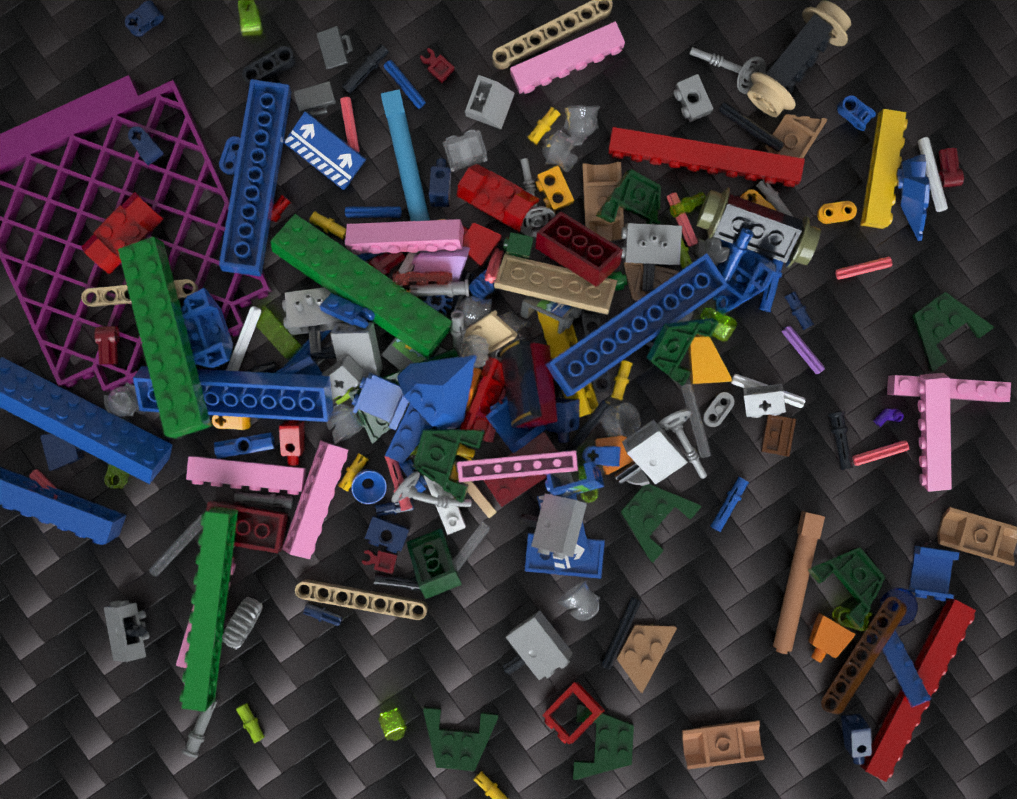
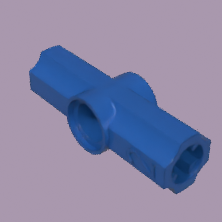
M272 432L214 442V451L217 459L275 449V440ZM243 440L249 444V448L246 451L241 449V442Z

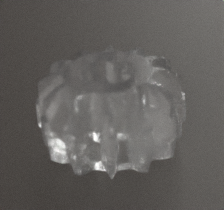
M472 335L465 337L463 343H460L461 357L477 354L474 368L484 366L486 360H489L488 353L490 351H488L489 344L486 343V338Z

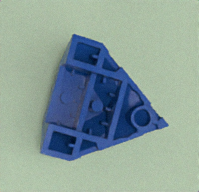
M925 154L903 161L902 169H898L897 174L898 188H901L900 206L918 241H922V231H924L930 190L929 177H925Z
M721 240L722 247L730 248L731 253L733 244ZM747 249V252L741 257L730 282L727 283L729 286L713 296V300L716 301V311L713 312V318H719L766 290L776 272L775 263L764 255ZM726 261L718 263L717 269L720 273L722 272V269Z
M205 288L188 295L184 300L185 304L181 310L195 364L214 368L230 361L233 343L221 308Z
M477 354L411 363L397 376L403 396L430 425L439 429H456L465 420V410L469 399Z

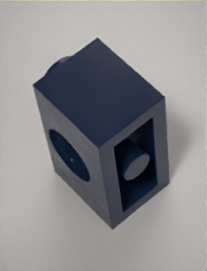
M374 515L365 539L369 540L368 543L379 547V544L386 546V550L397 553V551L401 552L403 550L410 528ZM384 530L392 533L390 540H385L382 537Z

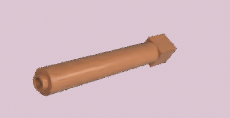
M805 511L801 512L797 530L798 539L773 643L776 652L787 654L788 651L793 649L810 575L808 569L812 566L817 540L821 537L825 516Z

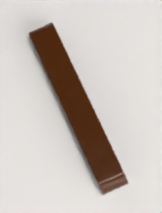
M889 597L884 601L822 698L821 706L824 711L832 714L843 712L906 614L907 606L903 601L896 597ZM895 603H898V609L896 611H893L892 606ZM887 619L888 625L883 628L882 622ZM877 635V642L875 644H872V637ZM866 651L867 657L862 661L861 655ZM856 668L857 673L852 677L851 670ZM845 684L846 690L844 693H841L840 688ZM832 700H835L836 706L834 709H831L830 703L832 702Z

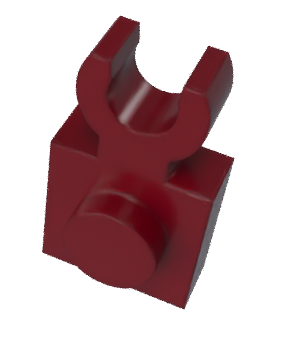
M428 48L427 52L431 55L430 58L426 59L421 55L420 59L424 64H430L428 71L443 83L455 68L441 54L436 58L434 51Z
M371 550L364 551L365 554L370 555L371 559L369 561L362 560V564L370 565L373 563L375 564L374 570L393 574L397 554L379 550L378 554L375 555Z

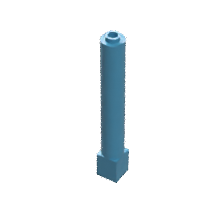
M400 90L381 93L410 221H430Z

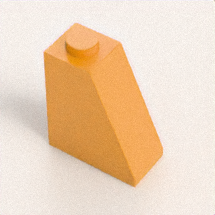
M696 334L688 348L689 370L691 371L690 384L731 382V376L711 338Z

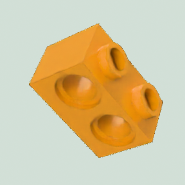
M559 166L537 175L538 181H535L539 192L543 191L545 195L543 201L546 207L556 212L574 203L573 196ZM547 177H551L555 180V183L548 186L544 180ZM559 194L562 196L563 201L555 203L552 197Z

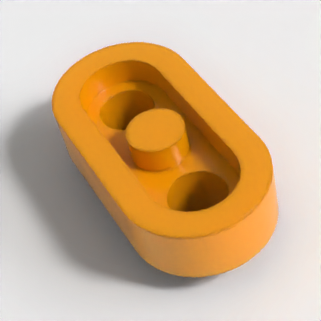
M850 201L828 203L818 209L817 217L824 224L849 221L855 217L857 208ZM845 207L850 209L849 214L845 212ZM826 210L831 211V216L826 215Z

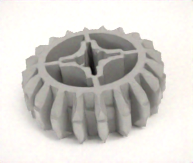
M250 597L245 598L241 602L222 636V641L227 646L237 649L244 643L260 616L262 604Z

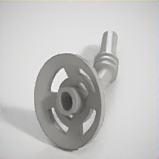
M694 47L691 48L689 53L709 61V64L713 63V66H721L738 73L737 87L743 94H747L753 86L751 75L758 70L759 73L765 74L766 63L763 58L758 56L750 58L742 67L723 59V56H716L715 53L710 54ZM742 84H743V85H746V86L748 85V87H747V88H743L741 85H742Z
M528 158L521 159L524 189L535 196L534 192L536 189L534 188L535 184H533L534 180L531 177ZM537 204L533 205L525 216L527 226L525 227L522 223L521 232L526 236L537 237L539 230H532V228L545 226L548 223L547 214L551 215L552 220L556 216L555 212L548 207H538Z
M684 409L672 413L662 419L658 425L663 431L672 430L677 434L685 449L687 459L693 464L700 478L703 479L707 476V473L699 460L700 457L696 449L691 446L682 429V424L690 417L691 411Z
M418 471L412 473L402 482L391 499L393 503L409 497L435 504L437 507L447 508L449 506L471 507L472 503L470 499H465L461 503L456 498H450L449 496L441 497V495L435 497L417 492L415 486L420 476Z

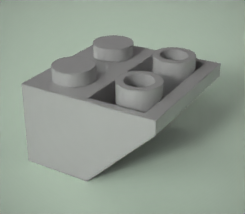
M478 75L465 110L466 117L502 129L515 93L497 81Z

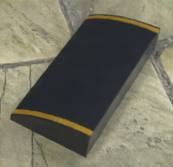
M517 340L500 352L512 427L542 416L530 341Z

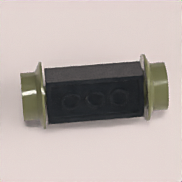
M729 187L722 193L709 190L696 226L707 230L708 239H711L713 236L733 244L738 239L742 228H747L754 233L747 246L749 250L785 262V266L788 268L794 262L805 266L810 262L817 247L821 229L810 226L809 216H805L801 220L729 194Z

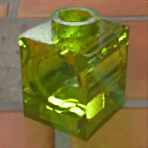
M398 708L379 716L378 720L387 741L390 739L396 741L404 736L406 726Z

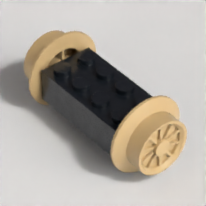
M821 1L816 8H805L802 16L806 25L766 75L759 72H754L751 75L753 86L747 92V95L751 102L761 111L772 117H777L783 109L793 110L796 106L793 97L790 95L794 90L793 86L796 82H801L806 75L808 67L812 68L820 52L824 53L830 44L836 46L846 45L848 42L846 31L851 26V21L848 15L837 5L829 1Z

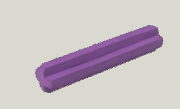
M791 326L783 329V335L815 374L821 373L825 367Z

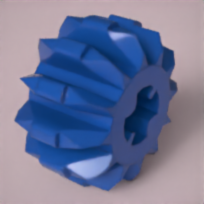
M487 270L476 277L469 285L471 294L478 300L485 299L496 289L494 288V283L485 281Z
M447 295L422 296L427 299L422 301L439 313L442 311L444 315H447L444 308L452 309V306L447 303L453 302V298H446L448 297ZM434 297L442 299L439 306L436 304L432 305Z

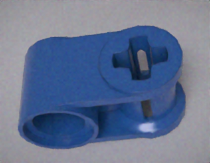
M847 96L837 105L838 113L861 131H864L870 119L876 116L872 108L866 106L855 96ZM845 102L850 103L851 110L845 107Z
M589 446L584 449L582 456L587 463L592 462L595 465L620 466L621 447ZM591 450L597 454L596 457H593L592 461L591 458L587 457Z

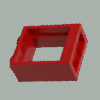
M574 682L542 716L545 718V724L551 729L554 728L559 733L557 736L563 743L572 744L605 710L579 682ZM574 693L588 707L592 714L570 736L552 714Z

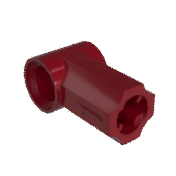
M957 148L940 150L941 171L939 172L942 188L961 186L964 182V174L962 169L959 168Z
M386 252L382 256L375 257L368 264L387 276L391 272L390 270L404 261L406 257L402 252Z
M96 327L95 340L98 344L99 364H118V327Z

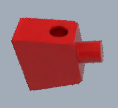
M473 223L469 229L463 226V247L470 248L468 256L482 268L502 239V235L476 223Z
M285 420L279 426L281 456H287V465L296 466L299 465V456L305 450L304 421Z

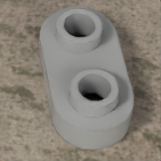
M727 392L716 395L703 414V421L707 426L716 427L722 423L734 406L733 396ZM722 398L726 399L727 401L726 405L724 406L720 403V400ZM710 414L715 415L714 421L709 419Z

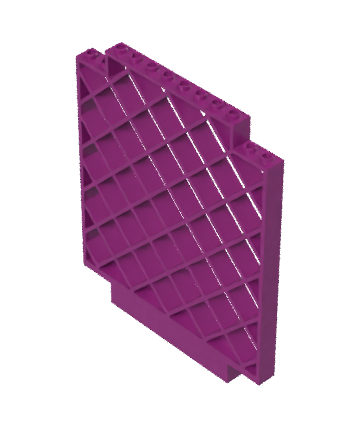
M129 75L0 134V175L24 164L16 186L0 180L1 186L14 190L5 216H0V221H3L0 227V259L58 386H66V388L77 385L78 380H88L96 374L103 391L117 392L126 383L128 385L134 384L133 377L138 372L136 370L144 352L140 336L136 338L119 331V336L137 342L128 368L124 369L113 364L100 365L99 351L94 358L73 350L83 323L93 327H104V325L85 319L89 306L84 304L81 298L76 315L54 307L64 280L83 286L85 290L97 288L103 269L95 263L87 284L66 276L75 249L82 250V246L77 244L87 217L102 223L106 220L89 213L99 186L120 194L116 210L133 194L132 191L141 167L164 174L154 201L142 196L140 197L147 204L152 205L151 208L158 214L163 209L184 217L174 244L161 240L165 246L172 248L168 258L172 274L180 252L203 259L204 261L195 282L198 290H201L211 264L219 265L220 262L215 260L214 256L223 232H225L230 197L178 84L172 80L144 94H140L135 81ZM175 95L178 102L170 100L168 98ZM154 105L146 126L125 119L127 116ZM165 105L182 110L185 115L178 138L156 130ZM122 124L132 128L141 127L151 138L154 135L175 143L166 169L152 164L148 166L137 151L133 158L113 150ZM110 125L103 146L81 139ZM191 130L198 145L187 142ZM67 144L59 166L38 159V157ZM79 144L101 151L91 178L70 170ZM184 147L202 153L205 159L197 181L175 173ZM111 155L132 163L123 189L101 182ZM37 163L57 170L48 197L27 190ZM210 172L218 188L206 184ZM68 175L89 182L79 209L58 202ZM173 178L195 186L186 213L163 205ZM204 189L221 195L225 202L217 224L194 216ZM25 194L46 202L36 229L15 222ZM56 206L77 213L67 241L46 233ZM192 220L215 229L206 255L183 248ZM13 226L34 233L24 260L10 256L6 248ZM153 231L145 239L153 237L151 236ZM44 237L66 244L56 272L34 265ZM13 261L22 264L19 274ZM33 268L54 276L44 303L30 299L25 289ZM263 270L261 277L246 275L260 280L263 288L233 301L242 276L246 275L239 273L234 274L225 299L210 294L213 299L223 302L221 310L225 322L230 308L235 315L238 325L228 329L230 336L240 335L245 323L238 307H247L252 304V300L256 298L258 300L264 299L269 296V292H272V288ZM184 285L183 288L193 291V287ZM128 290L126 291V294H125L127 299H128V297H129V291H128ZM94 292L89 293L87 296L89 303L92 301ZM107 292V296L116 298V294ZM32 304L42 307L39 317ZM126 304L114 306L107 326H118ZM52 311L74 319L64 346L49 341L45 333ZM53 348L62 351L59 360L57 359L53 351ZM71 354L93 362L92 367L68 378L64 375ZM102 366L121 372L126 376L109 383Z

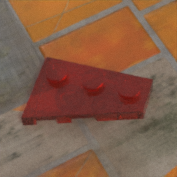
M393 271V282H397V285H409V281H417V285H428V281H436V284L444 285L448 284V281H452V272L427 271L420 273L409 271L400 273V271Z

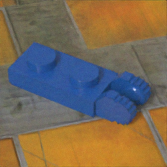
M333 293L320 305L322 312L363 329L368 326V322L365 319L371 321L375 318L374 312L368 308H363Z

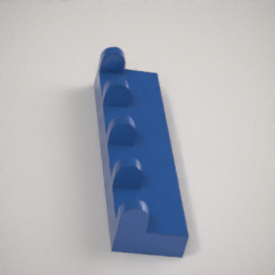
M895 629L884 646L883 652L913 708L931 700V696L924 687L923 681L919 677L913 665L914 663L908 656L904 644L901 642Z

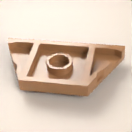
M786 114L772 134L784 142L783 149L780 152H776L768 145H765L764 149L767 153L804 158L827 122V119H815L807 116L797 117Z
M623 262L631 298L633 301H637L649 293L642 291L643 263ZM655 266L653 289L679 271Z
M634 624L616 657L641 693H643L677 629L676 626Z

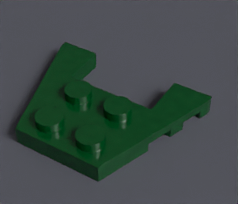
M632 169L627 170L596 216L609 223L614 222L620 206L646 220V224L660 225L658 210H660L661 185Z
M946 292L937 296L912 315L919 338H921L924 346L923 350L925 356H927L930 371H935L947 362L936 344L965 323H967L977 338L982 337L994 328L990 323Z
M715 318L665 323L647 358L678 384L684 386L691 371L686 367L679 366L695 335L700 334L711 337L719 322Z
M424 429L413 467L432 482L435 481L443 487L444 491L455 496L456 500L463 503L469 485L450 478L461 442L479 449L485 430Z
M647 484L638 490L621 510V513L649 560L654 563L664 550L649 536L674 507L691 520L701 506Z
M861 547L808 569L809 573L818 583H822L834 573L857 600L858 603L845 615L856 629H860L863 626V620L871 609L870 605L873 599L876 598L885 579V576Z
M577 703L576 722H584L592 712L584 704ZM602 713L593 722L596 723L594 761L574 760L573 780L632 765L634 725Z
M424 707L423 712L436 768L475 771L497 722L498 714L481 712L479 732L439 728L441 708Z

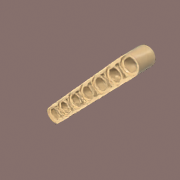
M592 0L497 48L493 52L494 66L500 70L506 69L607 18L611 13L612 0ZM605 4L607 5L608 9L601 10L599 8V5ZM586 12L589 13L591 17L589 19H585L582 17L581 14ZM571 21L574 23V26L566 27L564 23ZM552 29L557 32V35L550 36L547 32ZM537 38L540 40V43L534 45L530 40ZM515 47H521L523 49V52L515 53L513 49ZM499 55H503L506 57V60L499 62L496 58Z
M303 580L295 588L296 596L300 599L414 620L423 619L428 610L427 604L422 600L313 580ZM301 585H307L310 592L304 594L301 591ZM321 588L328 590V597L320 595ZM339 592H345L348 599L346 601L340 600L338 597ZM357 596H365L367 602L360 604L357 601ZM379 598L383 599L386 606L383 608L378 607L376 600ZM402 602L405 609L403 611L396 610L395 603ZM414 606H422L424 612L416 614L413 610Z

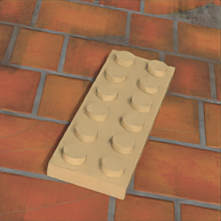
M504 254L494 282V288L607 315L617 285V280L606 278L596 287L567 268Z

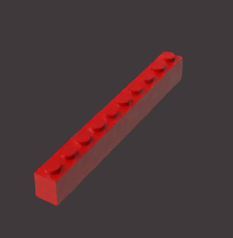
M615 127L612 129L609 145V154L618 159H623L624 156L630 157L632 161L636 162L648 160L654 165L666 163L672 168L684 166L688 167V170L691 171L702 169L707 170L709 174H718L720 172L726 173V176L736 178L738 175L744 176L746 180L750 181L762 179L768 184L780 182L787 187L799 185L805 161L804 158Z
M947 599L913 664L930 696L937 691L940 678L946 674L950 659L956 655L959 642L965 638L966 629L975 618L974 613L976 610L956 599ZM902 688L900 689L871 745L872 754L865 756V763L861 764V767L866 772L887 782L888 778L892 777L894 766L902 758L903 749L911 741L912 732L920 724L921 715L928 708L930 700L912 708Z

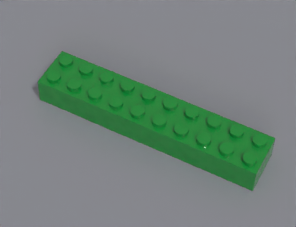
M294 214L271 240L273 253L331 293L374 312L375 318L372 320L374 323L426 359L431 356L450 332L451 320L298 215Z
M151 237L119 248L118 252L165 436L177 438L211 427L164 242L156 237Z
M213 507L205 511L201 518L203 533L199 536L201 551L196 559V564L199 565L198 573L194 577V584L196 585V592L192 595L194 610L189 618V623L192 624V627L187 636V643L190 644L189 651H186L185 654L187 669L184 670L182 682H185L184 690L181 691L180 695L182 709L206 712L216 698L238 509Z

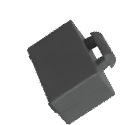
M338 26L317 33L326 69L349 63L347 54L353 51L349 35L341 36ZM343 39H346L348 50H345Z
M330 81L294 91L300 114L310 112L314 118L328 114L327 106L336 103ZM324 107V110L313 113V110Z

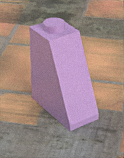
M463 247L462 250L420 251L419 255L415 254L412 265L415 266L413 273L441 284L447 283L449 280L460 282L470 248Z

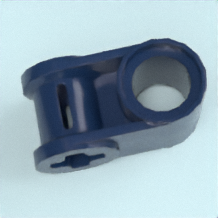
M148 0L131 14L127 15L125 25L134 36L140 37L154 26L160 24L164 19V15L153 1Z
M137 126L129 130V140L148 166L164 155L156 142L141 127ZM138 134H140L142 138L141 140H138Z

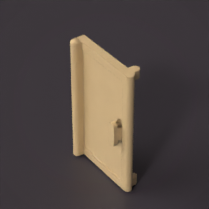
M497 311L491 312L468 327L464 334L465 345L478 355V360L488 356L517 336V333L497 316Z

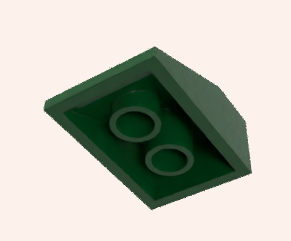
M442 528L406 542L418 586L426 599L462 585Z

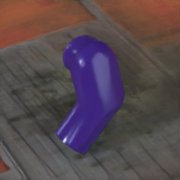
M886 408L873 422L881 427L887 420L902 421L904 415L899 409Z

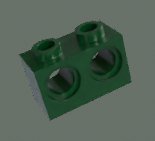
M510 232V236L505 237L503 251H506L508 255L529 259L533 237Z

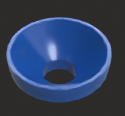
M369 469L359 472L353 478L351 484L354 498L364 504H373L380 501L387 489L384 477L379 472ZM365 479L373 480V485L370 488H365L362 485Z

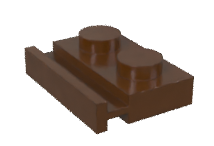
M767 414L760 452L789 457L796 419Z

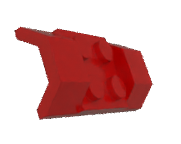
M478 164L467 169L458 184L456 195L458 198L520 232L523 219L530 208L540 200L521 187Z
M134 192L122 206L120 205L95 230L91 238L81 248L100 268L111 274L121 264L118 249L144 240L163 218Z
M487 357L481 373L483 378L477 386L478 391L475 398L471 401L470 411H466L465 420L459 428L485 430L483 438L490 424L485 416L491 412L489 408L499 401L505 386L502 363L498 359Z

